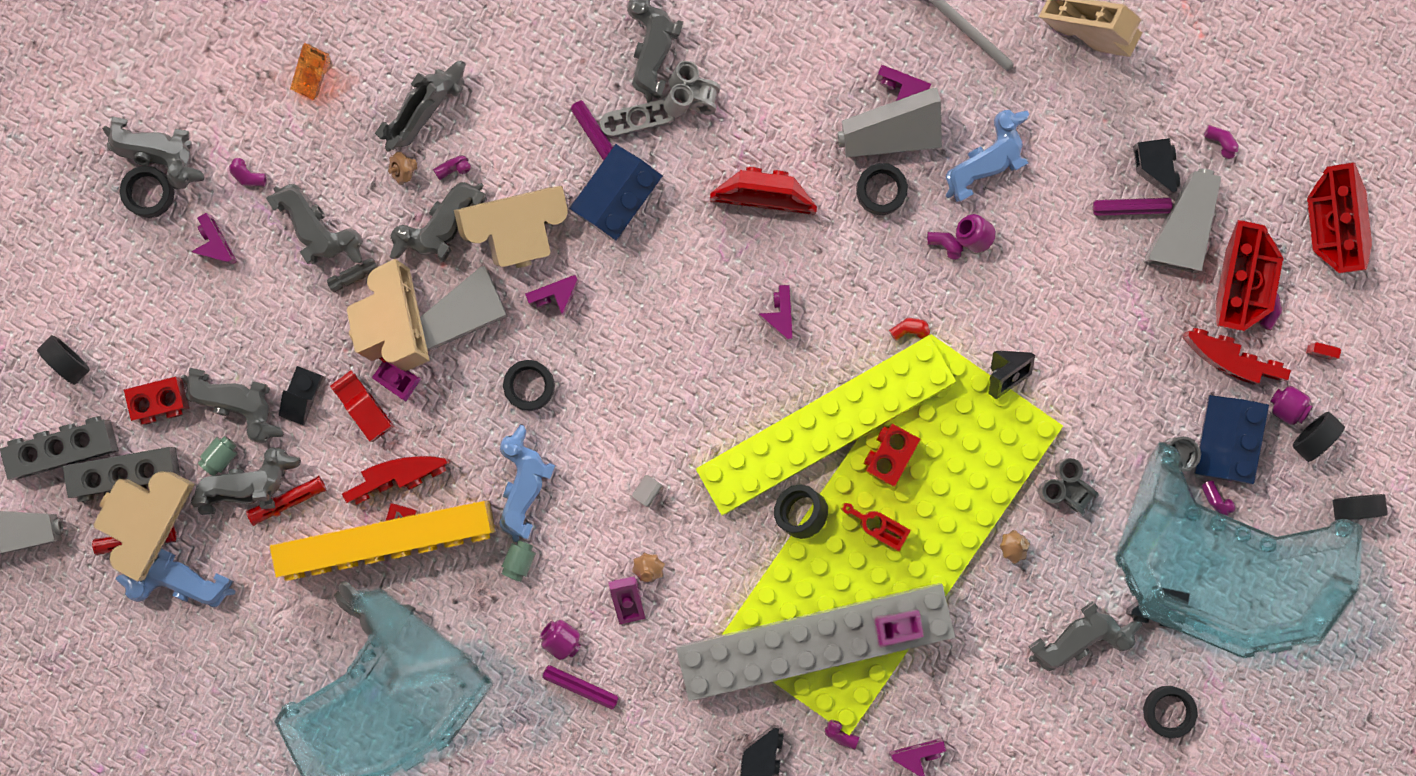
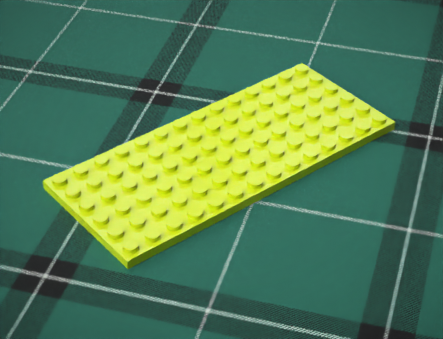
M930 334L929 336L951 371L956 383L856 440L820 492V495L824 497L828 505V517L825 525L817 534L810 538L799 539L790 535L722 635L936 583L943 584L946 597L1056 438L1063 425L1011 389L998 399L988 394L991 375ZM892 423L921 439L895 487L865 472L867 466L863 464L870 450L875 452L880 444L876 439L883 426L888 428ZM894 434L891 436L889 443L893 449L899 450L903 447L904 440L900 435ZM881 458L877 461L876 467L880 473L886 474L890 471L891 464L888 459ZM850 503L855 510L862 514L869 511L880 512L910 529L911 531L900 551H896L866 534L861 528V519L852 514L843 513L840 509L842 504ZM813 504L798 525L805 523L810 518L814 509ZM877 516L873 519L868 518L866 521V526L870 531L873 528L880 527V520ZM887 529L884 530V531L888 532L889 534L895 536L896 538H898V539L900 538L899 536H897L896 534L890 532L889 530H887ZM909 649L772 682L827 721H839L842 724L841 730L850 736Z

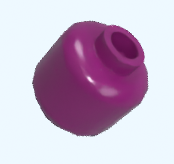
M970 214L958 223L955 236L957 241L971 252L981 253L989 249L993 244L996 231L994 226L982 216Z
M1288 386L1283 391L1278 389L1270 400L1274 404L1272 414L1289 425H1295L1298 422L1302 424L1313 408L1310 405L1311 398L1293 386Z
M564 620L550 621L540 634L542 648L559 660H563L568 656L574 657L581 647V644L578 643L580 639L579 631Z

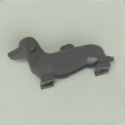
M629 0L627 5L628 14L645 28L643 43H637L633 56L638 61L632 85L637 91L645 94L647 103L652 101V96L660 99L666 81L660 80L656 82L657 70L670 50L672 38L677 39L680 35L684 21L672 22L667 12L652 7L650 0Z
M457 61L446 71L436 69L435 74H428L426 76L418 72L411 83L415 88L406 96L396 119L389 125L386 122H382L375 132L380 139H386L385 149L387 152L397 147L410 145L446 97V94H452L457 97L462 92L465 62Z
M112 117L110 128L107 126L102 128L108 137L107 149L116 155L133 159L135 163L141 166H147L149 163L166 165L168 167L167 179L174 189H184L191 182L204 181L205 177L201 171L189 167L191 162L189 149L192 147V143L189 141V131L175 129L172 137L161 132L132 133L130 130L123 129V127L127 126L128 120L118 117Z
M466 182L457 183L449 191L442 203L437 201L429 212L432 218L425 227L421 229H415L407 225L395 227L390 236L394 244L390 258H399L410 247L422 255L437 254L439 260L445 262L452 251L447 243L453 240L458 231L454 210L469 207L472 203L473 205L485 203L487 200L486 194L480 191L484 185L479 183L476 186H472Z
M288 184L282 188L275 186L273 188L275 193L266 197L274 211L277 209L280 212L283 210L289 211L295 233L299 241L306 245V248L301 250L300 253L307 264H316L318 257L333 258L343 251L347 253L353 262H363L359 250L363 244L361 235L351 228L337 233L330 232L322 220L325 218L322 209L317 204L313 206L307 195L298 185Z
M189 368V376L182 375L180 377L187 385L186 398L188 401L214 408L213 413L229 416L230 412L244 415L247 421V437L250 441L263 444L270 437L284 436V432L280 427L267 423L270 407L264 396L270 391V387L267 384L252 381L250 389L236 383L209 384L207 382L209 374H205L204 370Z
M269 448L264 453V462L261 468L255 472L230 469L228 474L202 478L196 487L191 504L194 508L198 507V512L201 515L215 514L216 509L212 504L221 501L252 504L260 500L261 509L275 508V502L271 497L281 485V476H284L285 470L299 467L301 459L288 456L287 452L281 448Z
M1091 601L1081 609L1084 618L1076 619L1070 623L1054 643H1050L1045 647L1046 644L1039 638L1028 647L1034 655L1030 656L1028 660L1029 662H1038L1043 669L1052 671L1073 658L1077 661L1082 659L1090 652L1088 647L1099 640L1109 642L1118 651H1126L1135 645V634L1143 624L1140 621H1132L1120 627L1109 614L1097 612V605Z

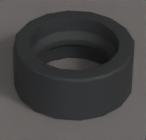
M877 163L869 166L862 172L857 182L856 195L859 203L866 211L874 215H887L901 207L907 196L908 184L905 175L899 168L888 163ZM877 174L891 176L896 181L898 187L895 199L885 205L872 202L866 192V185L869 179Z
M139 166L127 172L121 181L119 190L121 201L125 207L132 213L145 218L158 217L168 211L173 203L175 194L173 186L167 179V175L151 166ZM146 176L157 179L162 185L163 190L160 201L153 207L148 208L136 204L132 197L133 185L138 179Z
M51 335L37 349L41 358L72 385H76L90 371L81 357L54 335Z
M519 361L512 365L504 376L503 390L505 397L512 405L521 410L534 411L541 409L549 403L554 395L555 382L553 375L546 366L538 361ZM528 369L540 373L545 383L544 392L538 399L533 401H523L518 398L513 388L514 379L517 374Z
M1325 412L1302 431L1294 441L1293 448L1307 462L1313 461L1336 442L1343 433L1345 426L1331 412Z
M807 485L790 486L781 493L774 506V518L777 525L792 537L799 539L810 538L817 534L825 525L828 517V505L824 497ZM801 498H810L813 501L814 507L812 515L805 523L793 526L789 523L791 507Z
M1385 494L1333 499L1335 521L1368 519L1388 515Z
M1171 685L1161 686L1153 690L1146 698L1143 706L1144 719L1148 727L1156 734L1169 739L1180 738L1188 734L1195 726L1198 717L1197 705L1193 697L1185 690ZM1166 696L1178 697L1186 707L1184 721L1174 728L1162 726L1155 717L1156 704Z

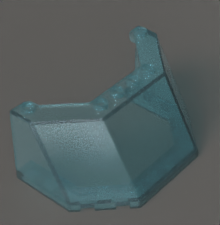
M1159 441L1147 461L1115 555V561L1118 567L1122 568L1125 574V581L1132 595L1136 597L1139 603V610L1142 616L1241 658L1255 657V653L1269 651L1270 654L1293 650V646L1307 644L1308 647L1320 645L1359 592L1362 525L1350 520L1339 519L1332 522L1328 527L1278 537L1197 504L1180 469L1179 451L1175 447ZM1162 588L1190 593L1189 602L1164 592Z
M382 588L373 590L363 589L354 595L351 607L355 612H364L373 632L368 636V640L357 653L356 658L347 668L346 673L299 703L290 702L285 704L274 722L301 776H391L402 768L407 772L425 761L426 759L423 755L436 748L437 751H441L449 746L494 684L468 655Z

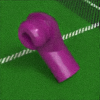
M1278 293L1274 311L1265 316L1259 323L1261 327L1269 331L1272 330L1282 313Z

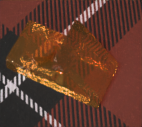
M304 43L290 89L311 100H315L319 95L324 75L333 66L330 55Z

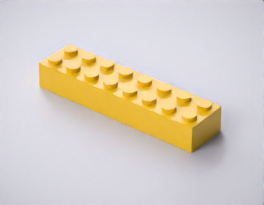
M490 500L273 544L269 545L275 577L284 576V581L306 577V571H310L311 576L332 572L331 566L337 565L338 570L359 566L358 561L363 559L366 565L385 561L384 555L391 554V559L411 555V549L417 548L419 554L438 550L437 544L444 543L445 548L464 544V538L471 537L472 542L491 539L490 533L496 532Z

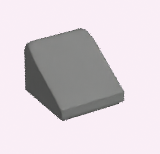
M645 475L632 496L644 506L649 507L663 486L649 475Z

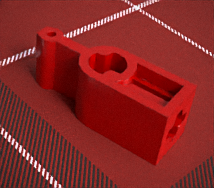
M350 370L330 385L369 442L376 441L395 427L353 370Z
M843 503L840 508L843 513L852 514L861 519L860 525L866 534L896 551H900L911 531L877 511H869L862 514L855 510L850 503ZM877 516L880 520V527L873 528L870 531L866 526V521L868 518L873 519ZM887 529L890 532L899 536L900 538L898 539L884 530Z

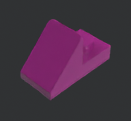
M881 65L876 77L877 80L881 81L880 85L892 90H895V87L900 88L896 101L928 90L931 87V83L885 65Z
M204 213L197 217L201 224L197 228L204 240L209 239V242L191 252L229 264L237 263L213 216Z
M573 275L525 293L529 305H536L537 308L552 303L551 298L555 297L561 314L564 316L579 281L577 276Z
M779 285L778 292H773L774 308H779V312L759 313L758 316L788 341L793 339L790 285Z
M382 361L372 376V379L404 401L409 399L422 379L411 371L401 370L387 361L385 363Z
M635 576L608 582L619 625L646 619Z
M919 610L875 617L879 647L924 637Z
M939 738L889 751V754L896 763L918 776H925L920 758L925 757V761L938 759L941 757L940 753L946 752L944 741Z

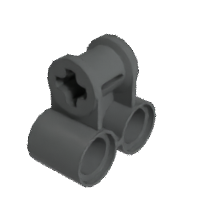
M1073 458L1060 460L1055 467V474L1058 480L1048 479L1043 481L1038 488L1039 497L1046 503H1059L1064 500L1070 508L1083 516L1085 514L1084 509L1093 498H1098L1100 494L1090 485L1080 480L1083 474V467L1078 460ZM1066 463H1071L1075 467V474L1071 478H1067L1063 474V467ZM1050 484L1058 487V495L1054 499H1050L1046 495V488Z

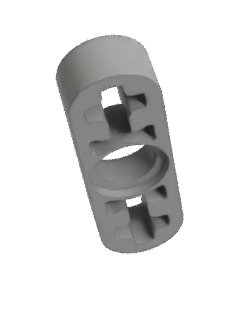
M665 99L608 112L601 118L600 127L607 137L615 138L669 125L675 120V117L668 114V118L663 119L662 115L653 116L655 122L650 123V114L647 109L652 108V113L659 112L660 107L664 106ZM637 111L643 112L646 116L645 123L640 126L632 124L630 120L631 115ZM626 114L628 129H624V124L617 125L616 131L612 132L610 128H605V125L609 124L608 119L614 118L615 122L623 121L621 115Z

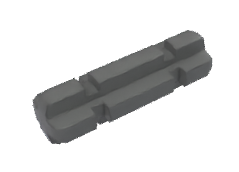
M369 258L363 261L362 265L357 264L340 272L339 276L334 275L328 278L327 284L330 290L333 292L343 289L344 285L349 286L365 278L366 274L369 275L372 270L378 267L375 260Z

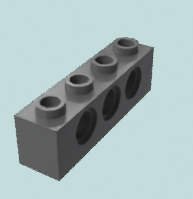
M101 416L86 419V424L76 427L75 423L59 427L60 432L50 434L49 431H43L33 434L34 439L24 441L23 438L8 441L7 447L0 448L7 480H18L66 465L118 452L119 449L111 420H102ZM84 433H87L90 438L89 444L86 447L80 444V437ZM58 440L62 441L64 445L63 451L59 455L54 451V444ZM34 447L38 455L36 460L32 462L28 457V452Z
M165 447L63 466L68 498H77V502L94 500L93 495L103 493L105 496L106 493L111 492L116 481L119 480L117 474L121 468L126 469L128 480L147 489L146 485L149 484L150 478L145 476L144 467L148 463L153 465L154 474L158 472H172L180 476L176 447ZM95 473H98L101 477V483L98 487H94L91 483V477Z

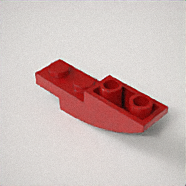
M1193 328L1192 331H1187L1183 334V339L1202 359L1235 379L1252 385L1259 384L1261 376L1281 382L1289 380L1291 370L1283 368L1284 363L1274 360H1268L1267 363L1257 361L1258 356L1249 353H1242L1239 356L1242 345L1234 343L1235 339L1232 337L1219 335L1218 338L1208 336L1209 331L1199 328Z
M432 456L404 457L386 461L361 471L365 482L342 493V496L346 503L354 502L355 505H359L370 499L369 493L377 489L379 493H382L394 486L392 482L395 480L399 488L407 486L408 490H411L423 483L421 479L431 474L432 478L446 472L445 466L449 465L450 461L447 458Z

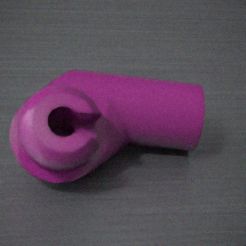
M1211 125L1207 126L1204 138L1219 142L1223 147L1221 155L1224 158H1234L1235 153L1239 150V145L1233 135L1227 130Z
M460 155L445 161L435 167L433 171L440 181L457 170L459 174H466L470 171L471 165L468 163L469 159L466 156Z
M242 158L232 160L229 171L241 185L266 186L265 173H250Z
M927 232V245L943 246L947 250L948 258L952 260H957L961 257L963 246L953 234L948 232Z
M1208 481L1201 486L1209 504L1220 516L1225 517L1235 511V505L1231 499L1222 500L1214 481Z
M830 720L824 729L825 735L835 743L855 750L859 737L852 734L850 736L841 731L842 724L839 721Z

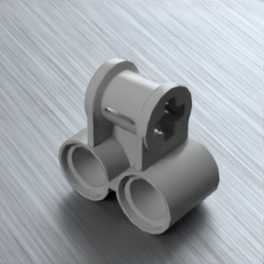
M682 61L677 65L669 79L671 91L664 101V109L673 117L682 116L687 109L704 115L714 114L716 110L714 103L716 95L720 93V85L715 81L698 77V67L690 61ZM680 75L685 76L688 80L683 79ZM675 98L680 99L682 103L677 102Z

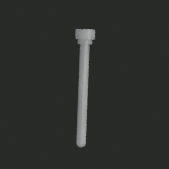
M929 0L1005 70L1013 68V62L945 0Z

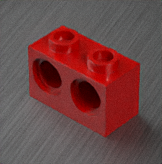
M177 376L124 389L130 419L135 422L140 421V425L157 422L156 417L166 415L167 419L182 416V410L190 409L184 383ZM173 391L176 400L174 404L168 406L165 402V396L168 392ZM143 398H147L150 403L149 409L146 412H142L139 408V403Z
M892 423L888 428L883 426L876 439L880 444L875 452L870 450L863 464L867 466L865 472L895 487L921 439ZM894 434L900 435L904 440V445L899 450L893 449L889 443L891 436ZM881 458L888 459L891 464L890 471L886 474L880 473L876 467L877 461Z

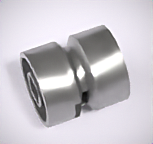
M1183 436L1169 438L1164 441L1159 448L1158 457L1162 466L1167 470L1184 472L1190 471L1197 466L1200 461L1201 452L1197 442Z

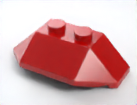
M1355 162L1327 166L1323 172L1324 174L1307 197L1312 249L1338 273L1367 270L1372 238L1365 186Z
M746 167V170H740L710 193V202L816 215L817 206L795 177L789 176V172L773 170V174L762 173L761 168Z
M1237 220L1225 251L1216 298V321L1219 327L1245 331L1274 311L1284 258L1269 235L1265 225Z

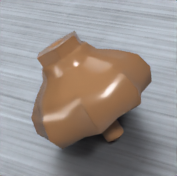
M396 152L389 157L388 172L392 174V178L399 185L410 181L413 171L417 170L415 159L407 158L402 152Z
M1012 530L1010 533L1002 535V542L999 547L1003 552V558L1009 559L1013 564H1016L1020 560L1026 559L1030 543L1024 535L1019 534L1016 530Z
M644 552L640 557L633 559L634 566L632 572L637 575L640 581L652 583L663 576L665 564L659 560L657 554L650 555Z

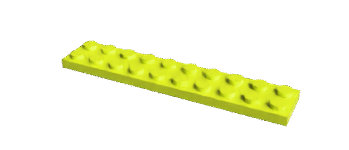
M928 335L696 468V471L720 514L724 516L956 383V380Z

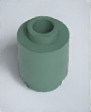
M216 436L200 455L201 460L198 462V465L212 476L218 472L222 473L238 454L235 450L237 445L226 436H223L222 439Z
M518 540L517 544L511 543L502 564L503 571L501 574L521 582L523 576H527L536 552L532 551L533 545Z

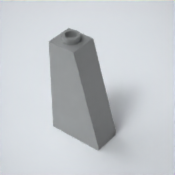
M931 88L842 120V131L837 133L839 148L844 147L846 157L942 148L941 100L938 89Z
M1203 168L1194 171L1188 176L1173 204L1171 212L1167 215L1145 256V263L1191 273L1202 271L1221 176L1214 175L1213 170Z
M482 266L420 317L427 351L429 352L507 318L508 315L488 269Z
M0 511V554L62 540L61 534L64 533L61 519L57 518V514Z

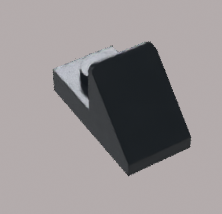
M994 351L990 367L993 373L990 376L988 394L998 399L1029 377L1033 371L1035 354L1032 352Z
M297 366L287 391L283 390L278 416L304 426L323 375Z

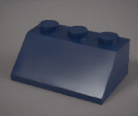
M615 144L569 209L610 240L616 241L663 175L642 159Z
M1209 395L1199 444L1201 457L1195 467L1194 474L1242 484H1254L1269 404Z

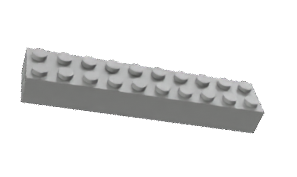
M936 583L677 645L676 650L688 701H693L955 638L943 584ZM919 610L924 637L879 647L875 625L876 616Z

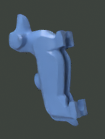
M1003 110L995 116L994 127L997 135L995 143L985 150L980 146L967 153L969 159L947 172L946 180L949 185V190L945 195L947 198H951L954 195L956 202H960L974 194L971 189L966 188L974 180L999 174L1005 171L1008 166L1013 171L1028 164V161L1020 156L1023 144L1016 130L1018 125L1028 119V110L1014 113L1011 110Z
M523 424L519 425L513 435L505 436L500 443L501 454L515 463L517 473L514 482H508L503 497L507 498L499 525L503 531L512 535L513 542L516 543L519 540V536L525 539L529 538L533 525L529 522L523 524L525 513L541 490L542 477L550 479L555 465L551 463L545 465L539 453L523 446L526 436V429Z
M164 549L160 550L145 580L136 581L124 574L118 575L115 579L125 587L127 598L135 602L144 601L155 588L161 586L174 590L172 596L185 602L190 597L211 607L219 606L226 596L234 595L236 592L234 589H230L234 581L217 573L214 576L215 583L209 580L205 581L188 566L173 561L176 555Z

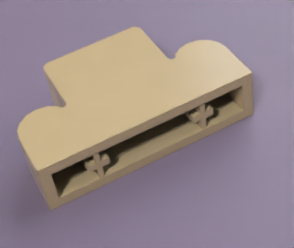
M1047 0L1039 15V18L1056 31L1068 36L1076 35L1089 47L1098 52L1131 57L1142 35V32L1138 29L1141 18L1124 4L1097 0Z
M553 186L456 209L454 213L461 238L469 243H482L488 238L494 265L505 267L515 264L516 268L532 265L531 260L550 255L544 223L552 225L562 223L567 217L568 210L563 187Z
M394 259L375 268L369 274L367 285L374 294L347 307L350 325L349 336L356 353L370 361L383 357V359L395 367L407 371L430 360L410 268Z
M158 472L154 474L148 484L149 490L128 479L116 481L111 492L106 493L100 503L102 509L94 523L96 529L122 542V545L114 548L110 555V563L115 570L136 581L145 580L195 483L172 472Z

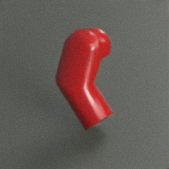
M906 318L891 328L889 333L895 341L907 333L916 334L920 339H923L930 335L928 323L924 320Z

